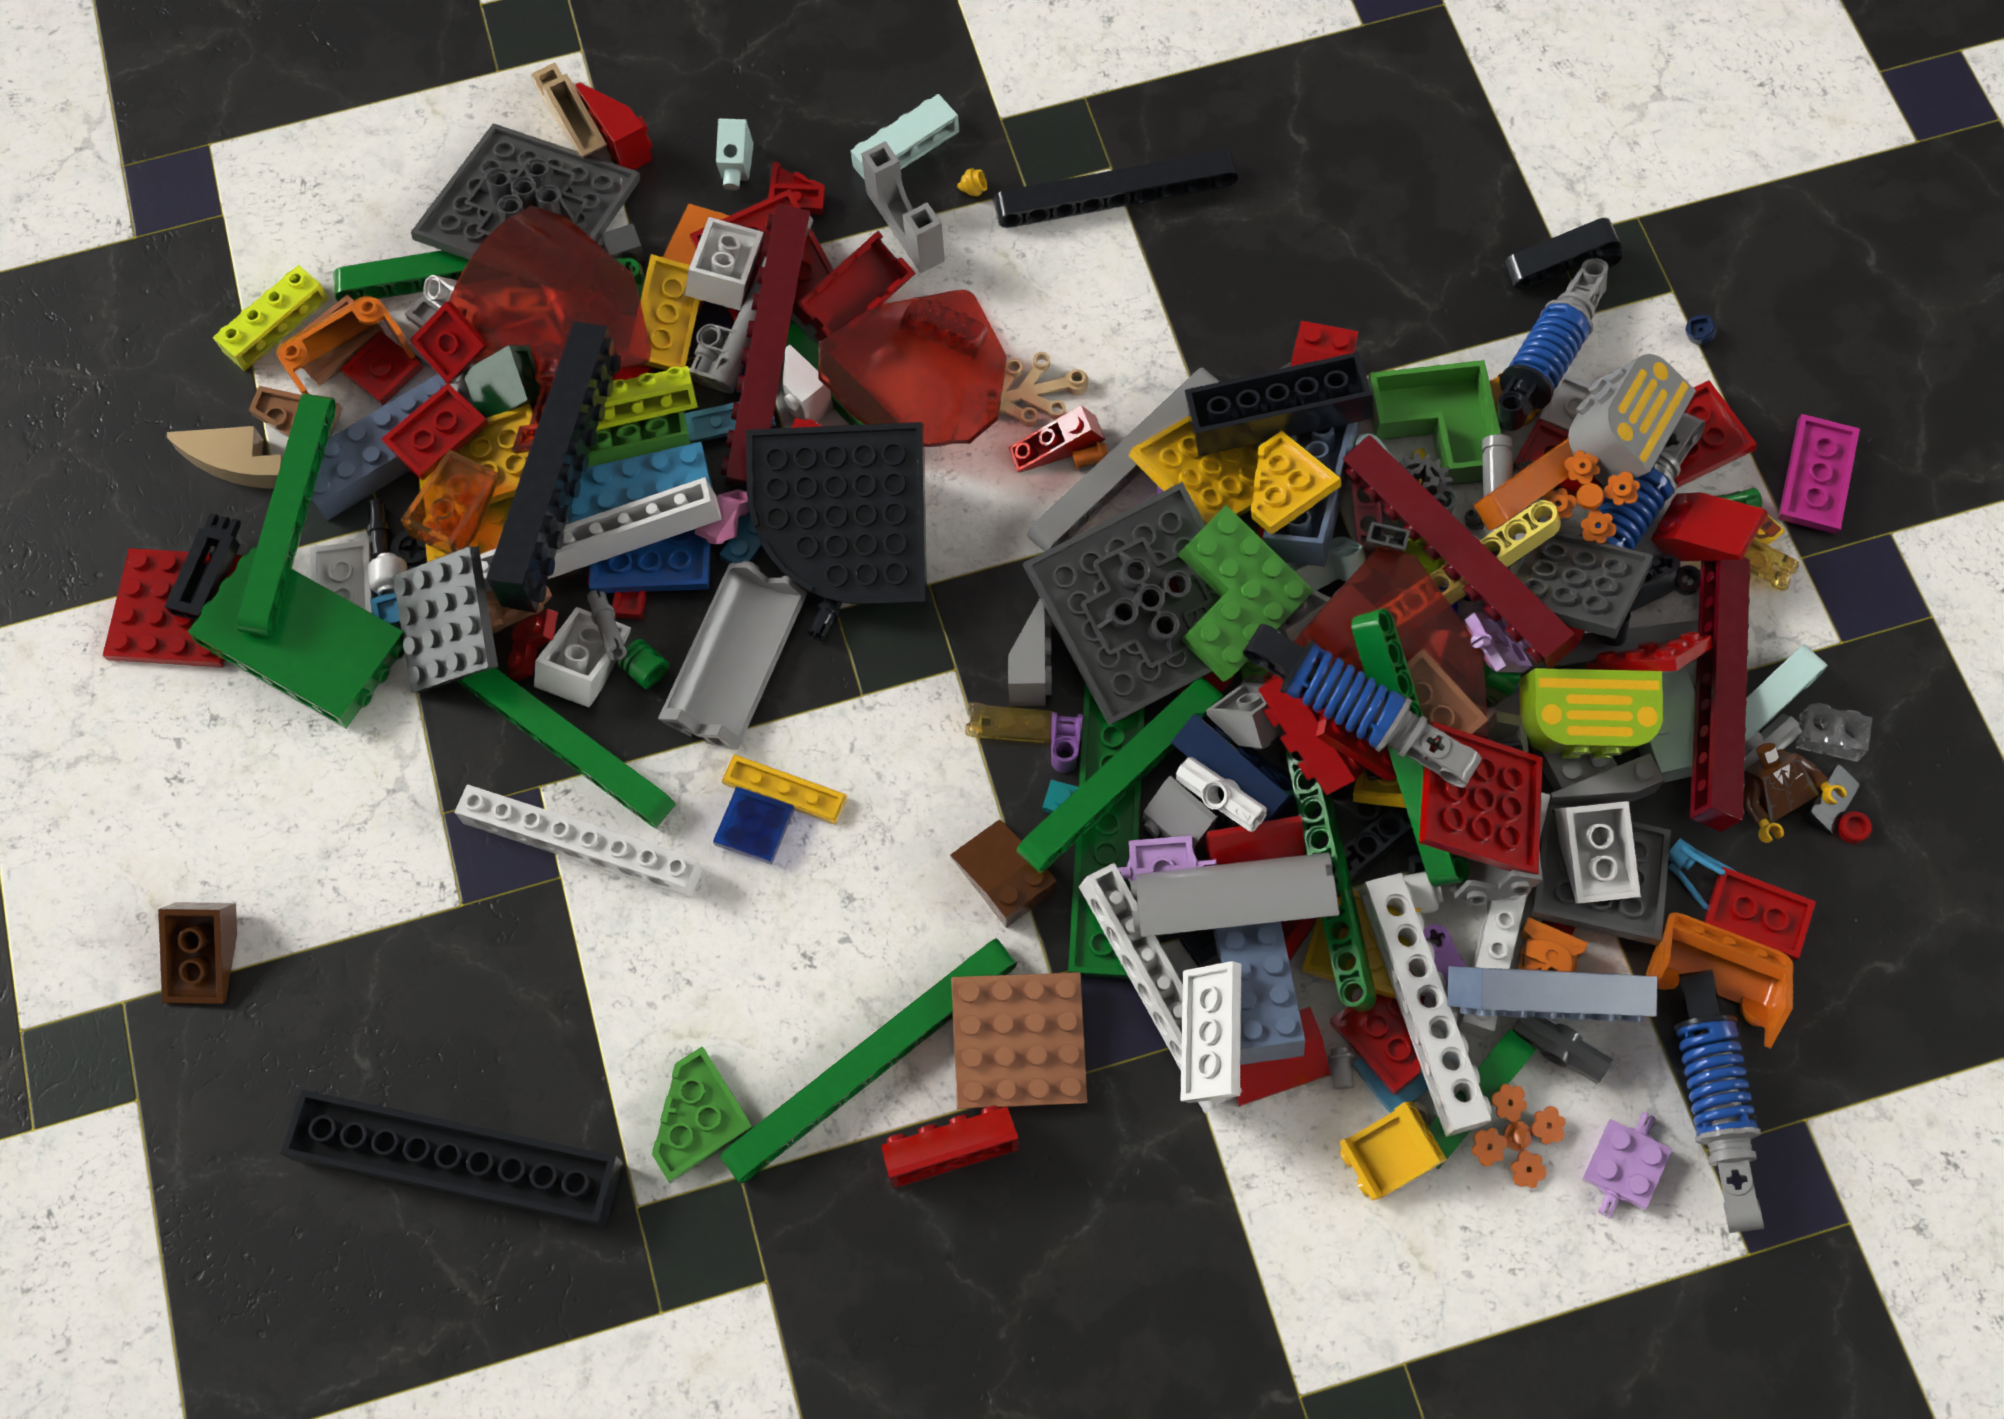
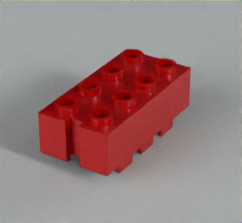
M879 230L798 301L792 309V312L805 326L811 324L816 329L815 338L828 352L835 348L916 274L903 258L897 259L881 240L883 235Z
M1274 674L1270 680L1258 689L1269 706L1263 712L1273 727L1280 724L1286 732L1280 739L1290 754L1297 750L1303 761L1297 765L1306 779L1309 780L1315 777L1326 795L1355 781L1366 768L1316 737L1321 712L1317 713L1313 710L1314 703L1310 706H1305L1302 702L1303 697L1294 699L1286 693L1279 692L1283 679Z

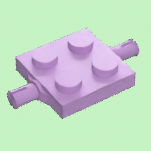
M1473 613L1465 619L1469 626L1468 632L1471 636V644H1474L1472 646L1483 649L1485 653L1484 659L1492 670L1496 672L1523 673L1532 666L1523 650L1526 646L1521 641L1518 644L1514 643L1504 630L1507 627L1500 620L1494 623L1486 613Z
M1193 836L1129 841L1130 857L1127 867L1117 868L1123 879H1128L1130 883V880H1136L1137 874L1217 865V860L1198 861L1194 854Z
M1642 1112L1636 1129L1626 1127L1609 1119L1582 1180L1598 1187L1606 1195L1598 1213L1603 1215L1609 1204L1610 1206L1605 1215L1607 1218H1612L1618 1201L1630 1203L1644 1211L1646 1210L1673 1150L1655 1141L1648 1135L1656 1119L1653 1115H1650L1646 1125H1644L1649 1113Z

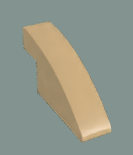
M554 62L531 74L532 82L550 113L582 158L607 147L605 140L567 73L562 75L557 64Z
M254 426L167 432V438L176 450L195 466L207 473L240 485L274 489L283 457L281 454L263 456V438Z

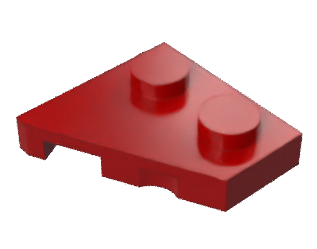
M772 162L768 198L790 189L801 209L809 210L812 215H823L826 195L825 185L815 180H809L796 171L794 173L782 169L780 163Z

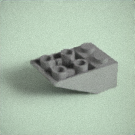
M1039 599L1008 654L1009 707L1046 706V696L1052 695L1051 617L1047 610H1044V604L1041 599Z

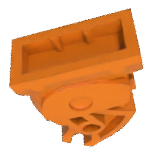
M1527 917L1519 934L1526 942L1519 951L1520 964H1518L1517 969L1576 972L1577 959L1584 953L1589 943Z

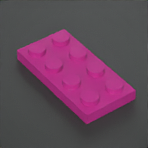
M1804 414L1800 415L1797 421L1778 515L1779 520L1837 534L1841 530L1860 428Z

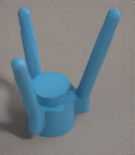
M1681 838L1669 851L1668 861L1671 863L1668 869L1679 878L1702 908L1707 910L1708 904L1681 869L1684 868L1688 871L1696 861L1722 876L1726 873L1722 867L1734 869L1695 849Z

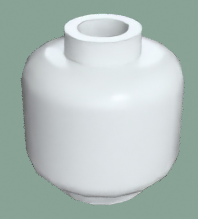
M386 552L379 554L368 565L370 589L378 594V596L395 592L393 576L408 570L406 561L397 557L394 553Z
M1426 872L1403 876L1404 881L1408 882L1412 888L1414 908H1421L1420 914L1437 911L1439 903L1444 902L1441 887L1432 886Z

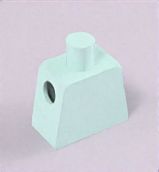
M719 118L716 164L721 179H723V188L736 191L740 187V181L749 180L753 141L746 120Z

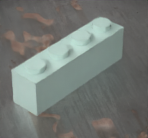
M939 94L923 101L919 107L903 114L897 121L888 127L881 128L874 136L858 143L850 150L853 168L865 180L861 153L886 141L900 161V170L957 134L959 132L958 114Z

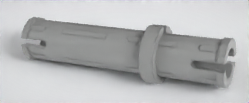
M597 590L590 591L587 600L592 609L591 618L594 624L598 626L607 656L614 661L613 652H615L617 660H621L626 656L627 650L615 622L614 608L609 605L605 592L599 591V597Z

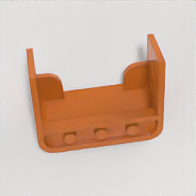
M363 296L294 335L281 343L276 352L278 360L301 394L309 393L295 371L382 320L409 358L412 359L415 355L403 332L382 302L371 296Z
M1676 912L1670 913L1663 925L1662 941L1655 947L1646 976H1657V988L1667 990L1677 987L1680 981L1679 974L1712 969L1717 995L1739 1003L1740 1012L1747 1023L1756 1027H1764V1046L1771 1048L1793 1009L1792 960L1786 954L1690 916Z

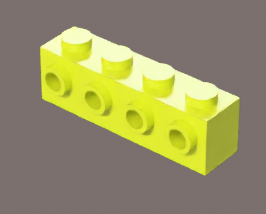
M297 265L293 270L287 272L273 287L266 290L253 304L242 310L240 315L233 321L222 327L213 338L222 352L242 370L246 371L329 300L322 285L300 265Z
M671 367L663 372L654 374L644 373L636 378L627 380H614L612 395L607 397L604 405V419L602 422H599L597 430L698 408L689 367Z

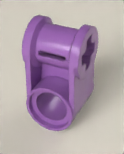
M1057 712L1052 713L1051 763L1053 768L1060 773H1070L1078 765L1083 714L1072 717L1058 716ZM1066 751L1071 753L1072 756L1069 758H1061L1058 756V754L1060 752Z
M1432 924L1426 927L1423 933L1426 941L1429 937L1432 940L1437 939L1439 941L1437 946L1431 943L1435 953L1434 963L1437 971L1443 974L1447 987L1449 966L1466 967L1447 929L1442 925Z

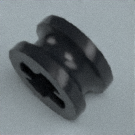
M1685 565L1679 569L1675 591L1685 596L1692 595L1700 587V570L1694 566ZM1688 576L1687 579L1692 578L1693 583L1687 585L1688 582L1683 583L1682 578Z

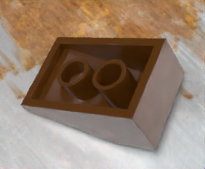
M999 819L950 854V857L1007 928L1055 893L1056 880L1047 869L1042 873L1037 872L1016 852L1017 847L1022 841Z
M175 902L158 909L162 1003L224 1004L227 999L237 938L236 903Z

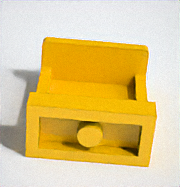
M1413 1101L1404 1102L1394 1108L1395 1111L1351 1137L1339 1141L1342 1148L1340 1155L1349 1168L1353 1167L1359 1178L1356 1181L1360 1191L1365 1197H1370L1372 1201L1382 1199L1447 1161Z

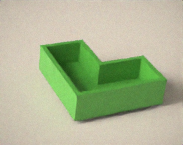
M1485 360L1369 373L1368 382L1373 398V419H1371L1374 435L1380 440L1432 434L1437 459L1441 460L1439 467L1449 468L1446 477L1453 478L1452 484L1483 481L1482 439L1490 435L1501 434Z
M1225 505L1177 554L1220 596L1213 606L1180 640L1225 682L1248 661L1243 654V650L1259 625L1266 624L1277 630L1314 590Z

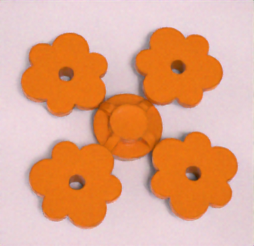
M1579 450L1575 452L1574 457L1567 458L1564 463L1565 469L1569 471L1568 478L1571 481L1578 480L1579 483L1583 484L1577 491L1576 498L1573 495H1567L1566 489L1560 488L1557 492L1550 490L1544 494L1543 500L1550 501L1556 506L1560 521L1562 518L1568 519L1572 516L1571 509H1574L1577 503L1582 508L1591 510L1588 513V518L1581 521V527L1584 529L1582 537L1587 542L1596 540L1597 543L1603 544L1607 537L1615 535L1616 526L1612 523L1613 518L1611 514H1602L1596 508L1603 503L1604 495L1608 499H1613V503L1617 506H1621L1624 502L1633 504L1638 498L1636 491L1639 490L1640 483L1633 480V475L1630 472L1623 471L1618 476H1610L1608 479L1609 485L1603 491L1600 486L1591 483L1593 476L1598 475L1600 472V468L1597 465L1598 458ZM1621 486L1625 487L1624 490H1620L1619 488ZM1599 524L1601 527L1596 528L1595 525Z
M1503 1084L1500 1087V1091L1492 1095L1491 1102L1496 1107V1115L1499 1118L1506 1117L1510 1123L1504 1127L1502 1135H1499L1497 1130L1492 1127L1486 1131H1476L1473 1135L1475 1145L1472 1147V1153L1474 1156L1479 1157V1162L1483 1166H1491L1494 1161L1499 1162L1504 1158L1503 1150L1507 1146L1512 1150L1520 1151L1517 1155V1161H1513L1511 1164V1170L1515 1172L1513 1181L1520 1187L1527 1185L1529 1188H1535L1538 1185V1181L1546 1177L1547 1170L1541 1164L1542 1157L1539 1154L1532 1155L1530 1151L1524 1149L1530 1144L1532 1135L1539 1137L1540 1141L1546 1145L1552 1141L1560 1142L1564 1138L1563 1127L1566 1124V1120L1564 1117L1559 1116L1556 1107L1547 1106L1543 1111H1537L1534 1114L1535 1122L1532 1123L1530 1130L1526 1123L1518 1121L1521 1117V1112L1527 1108V1103L1523 1100L1525 1097L1524 1089L1521 1086L1511 1087L1509 1084Z

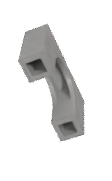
M885 141L861 153L866 193L918 271L923 273L944 262L942 223L928 202L915 209L912 208L902 184L900 161Z

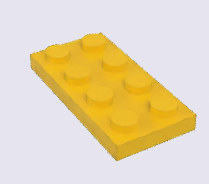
M651 254L628 352V361L662 370L686 366L700 302L696 298L685 296L690 265Z

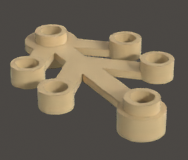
M1038 352L1034 355L1033 366L1020 387L1008 391L1014 379L1019 378L1023 373L1022 362L1018 359H1010L1006 363V372L995 388L986 389L981 394L980 406L989 415L996 416L1004 412L1020 420L1024 426L1033 427L1038 422V412L1035 408L1049 414L1050 418L1054 420L1066 414V406L1062 401L1054 400L1051 402L1040 396L1066 389L1073 395H1081L1088 388V376L1084 371L1074 369L1064 378L1036 384L1042 373L1050 367V356L1045 352ZM1038 360H1045L1046 363H1045V364H1039V363H1037V361H1038ZM1013 366L1019 368L1017 371L1010 370ZM1073 378H1080V379H1082V380H1080V381H1074V380H1072V379H1073ZM997 398L999 400L997 402H991L989 399ZM1023 401L1033 407L1022 409L1014 405L1013 402ZM1054 408L1062 409V411L1059 413L1053 412L1052 410ZM1030 414L1033 415L1034 418L1028 420L1025 418V416Z

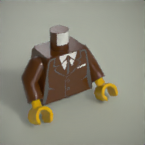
M1764 743L1758 746L1756 751L1759 761L1747 767L1744 772L1746 782L1743 792V806L1754 824H1759L1761 827L1758 831V837L1765 843L1773 841L1769 830L1776 839L1783 837L1784 830L1782 826L1773 822L1818 796L1817 789L1820 788L1823 791L1822 799L1829 805L1838 804L1831 796L1832 790L1842 798L1847 796V791L1844 787L1840 785L1831 786L1827 782L1829 778L1812 762L1797 753L1791 754L1782 749L1777 750L1774 743Z

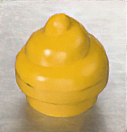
M974 168L966 170L965 175L961 177V182L957 185L959 190L966 192L970 196L981 195L983 191L987 190V182L981 169L975 170Z

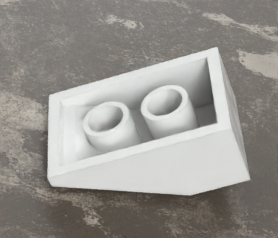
M709 217L689 267L685 296L741 310L763 232Z
M576 607L555 634L554 639L549 642L536 659L534 687L590 707L603 689L617 657L615 652H613L615 660L613 661L608 658L598 626L592 621V613ZM616 622L623 644H625L631 627Z
M1629 801L1555 809L1558 840L1576 904L1641 897Z

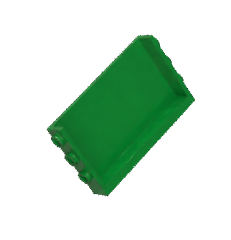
M253 547L248 554L240 558L233 574L224 579L219 587V592L213 600L208 601L203 606L201 615L188 631L189 635L199 646L347 729L360 709L365 708L371 702L373 692L379 683L382 684L387 680L391 672L390 668L397 659L400 660L405 655L403 649L404 631L292 569L272 636L239 632L237 629V616L256 553V548Z

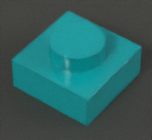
M1051 780L1042 811L1051 814L1079 787Z

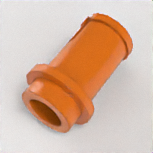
M1096 442V446L1071 451L1075 468L1079 469L1099 463L1108 454L1106 443L1100 444Z

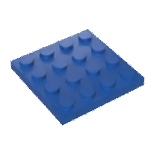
M695 529L591 564L589 590H597V594H599V591L605 593H628V591L652 592L710 589L711 543H708L707 539L696 535Z

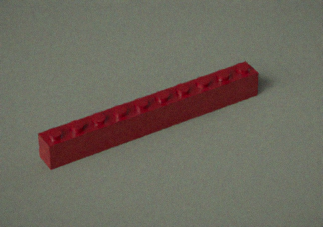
M776 204L775 214L769 213L766 230L771 231L770 240L764 239L761 257H766L765 267L759 266L756 280L757 284L762 285L760 294L754 293L751 310L756 311L755 321L749 320L746 337L751 338L750 348L744 347L741 364L746 365L745 376L739 375L736 392L741 393L740 403L734 402L731 419L736 420L735 430L728 431L726 447H730L731 452L729 458H723L721 475H726L725 485L747 489L746 430L771 429L809 222V210Z
M1371 435L1367 436L1342 458L1347 467V470L1344 471L1347 477L1355 485L1360 482L1365 487L1363 491L1374 504L1379 501L1385 507L1383 509L1384 513L1393 523L1399 521L1404 526L1403 529L1410 530L1409 539L1412 542L1419 540L1424 545L1422 550L1433 562L1439 560L1444 565L1442 568L1444 573L1453 582L1459 580L1465 586L1463 588L1465 594L1473 602L1479 600L1485 606L1484 612L1494 623L1500 620L1507 627L1504 631L1508 637L1516 644L1521 641L1528 648L1525 652L1534 663L1539 665L1542 662L1548 669H1551L1579 645L1575 633Z
M1743 557L1742 560L1701 561L1698 632L1699 636L1711 635L1713 647L1697 657L1690 819L1720 832L1743 821L1749 582L1751 578L1750 559Z

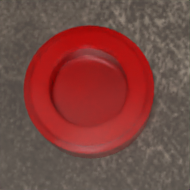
M1850 811L1841 817L1837 824V832L1845 842L1859 844L1870 836L1872 824L1865 814L1858 811Z

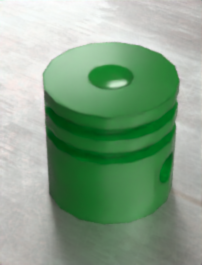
M637 639L626 647V656L618 660L619 667L644 689L655 686L662 680L669 669V662L643 639Z

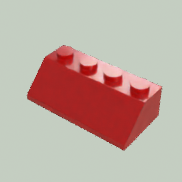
M989 1106L982 1109L981 1115L969 1118L968 1114H964L950 1119V1124L942 1127H937V1124H931L918 1129L919 1134L906 1137L905 1134H898L887 1138V1143L881 1145L893 1188L895 1189L1018 1151V1136L1008 1107Z

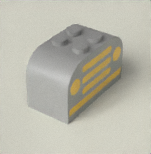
M1654 354L1642 355L1628 364L1617 368L1603 378L1597 379L1589 387L1588 391L1590 394L1577 407L1576 411L1578 414L1569 429L1568 439L1571 451L1574 455L1576 451L1581 450L1585 454L1589 453L1598 458L1597 465L1600 468V472L1594 477L1604 487L1609 485L1608 479L1610 476H1618L1623 471L1630 472L1634 480L1651 471L1696 390L1663 358Z

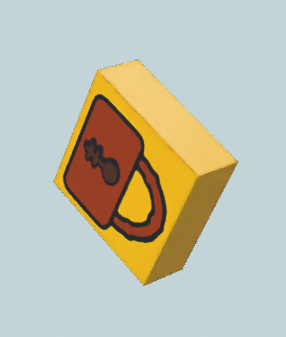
M1767 514L1752 544L1762 552L1782 536L1785 530Z

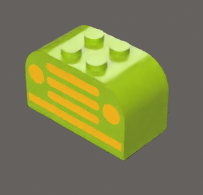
M1535 668L1519 680L1522 726L1527 734V742L1539 751L1561 753V757L1564 759L1581 758V755L1593 754V759L1597 760L1612 759L1613 755H1621L1648 743L1661 729L1663 722L1662 671Z

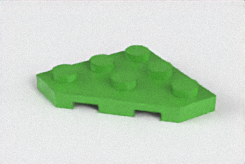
M703 1046L674 1065L672 1082L664 1103L660 1119L661 1124L657 1140L654 1142L652 1156L667 1181L672 1183L738 1140L753 1128Z

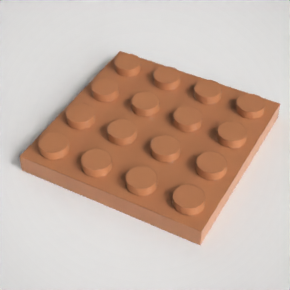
M1080 972L951 978L957 1109L986 1108L997 1105V1107L1087 1103Z

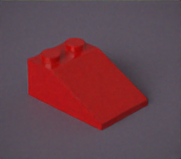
M581 82L575 84L581 100L607 144L606 149L617 165L635 170L653 160L650 151L653 145L645 133L648 131V127L642 116L636 117L630 107Z
M1301 321L1290 367L1355 353L1358 331Z
M1702 492L1677 493L1662 520L1658 523L1651 540L1662 554L1673 555L1680 562L1742 560L1768 512L1763 508Z

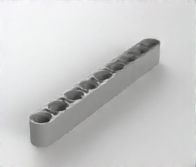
M1203 367L1199 368L1031 526L1027 533L1028 538L1044 552L1071 539L1143 471L1128 456L1131 448L1189 416L1185 390L1220 381Z

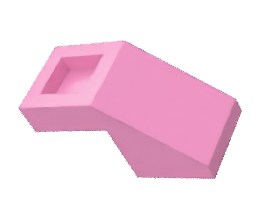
M737 489L719 494L717 500L722 520L696 528L695 534L707 539V542L711 544H723L724 541L737 537L739 516H745L749 512L747 492Z

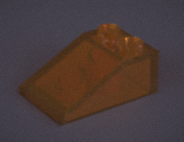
M448 450L401 519L409 536L447 555L469 547L478 532L500 479V474L452 450Z

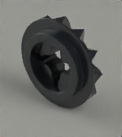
M422 528L403 530L391 542L390 553H394L397 557L405 560L408 570L427 563L425 534ZM417 542L421 552H416L412 559L411 554L407 550L413 549Z

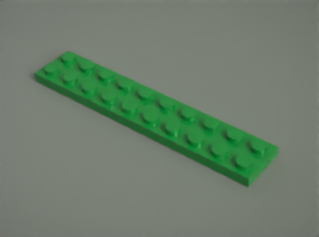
M1086 683L1079 787L1144 728L1145 707L1109 726ZM1141 781L1076 841L1068 973L1080 972V976L1130 979L1079 886L1087 876L1115 863L1116 867H1127L1130 857L1129 841L1138 840ZM1125 879L1124 881L1131 892V885L1128 879Z

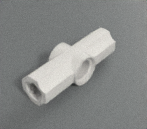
M1188 757L1176 772V781L1201 797L1203 803L1208 808L1218 809L1248 831H1255L1265 819L1267 808L1240 790L1235 781L1224 779L1195 758ZM1219 787L1224 792L1223 801L1218 796Z

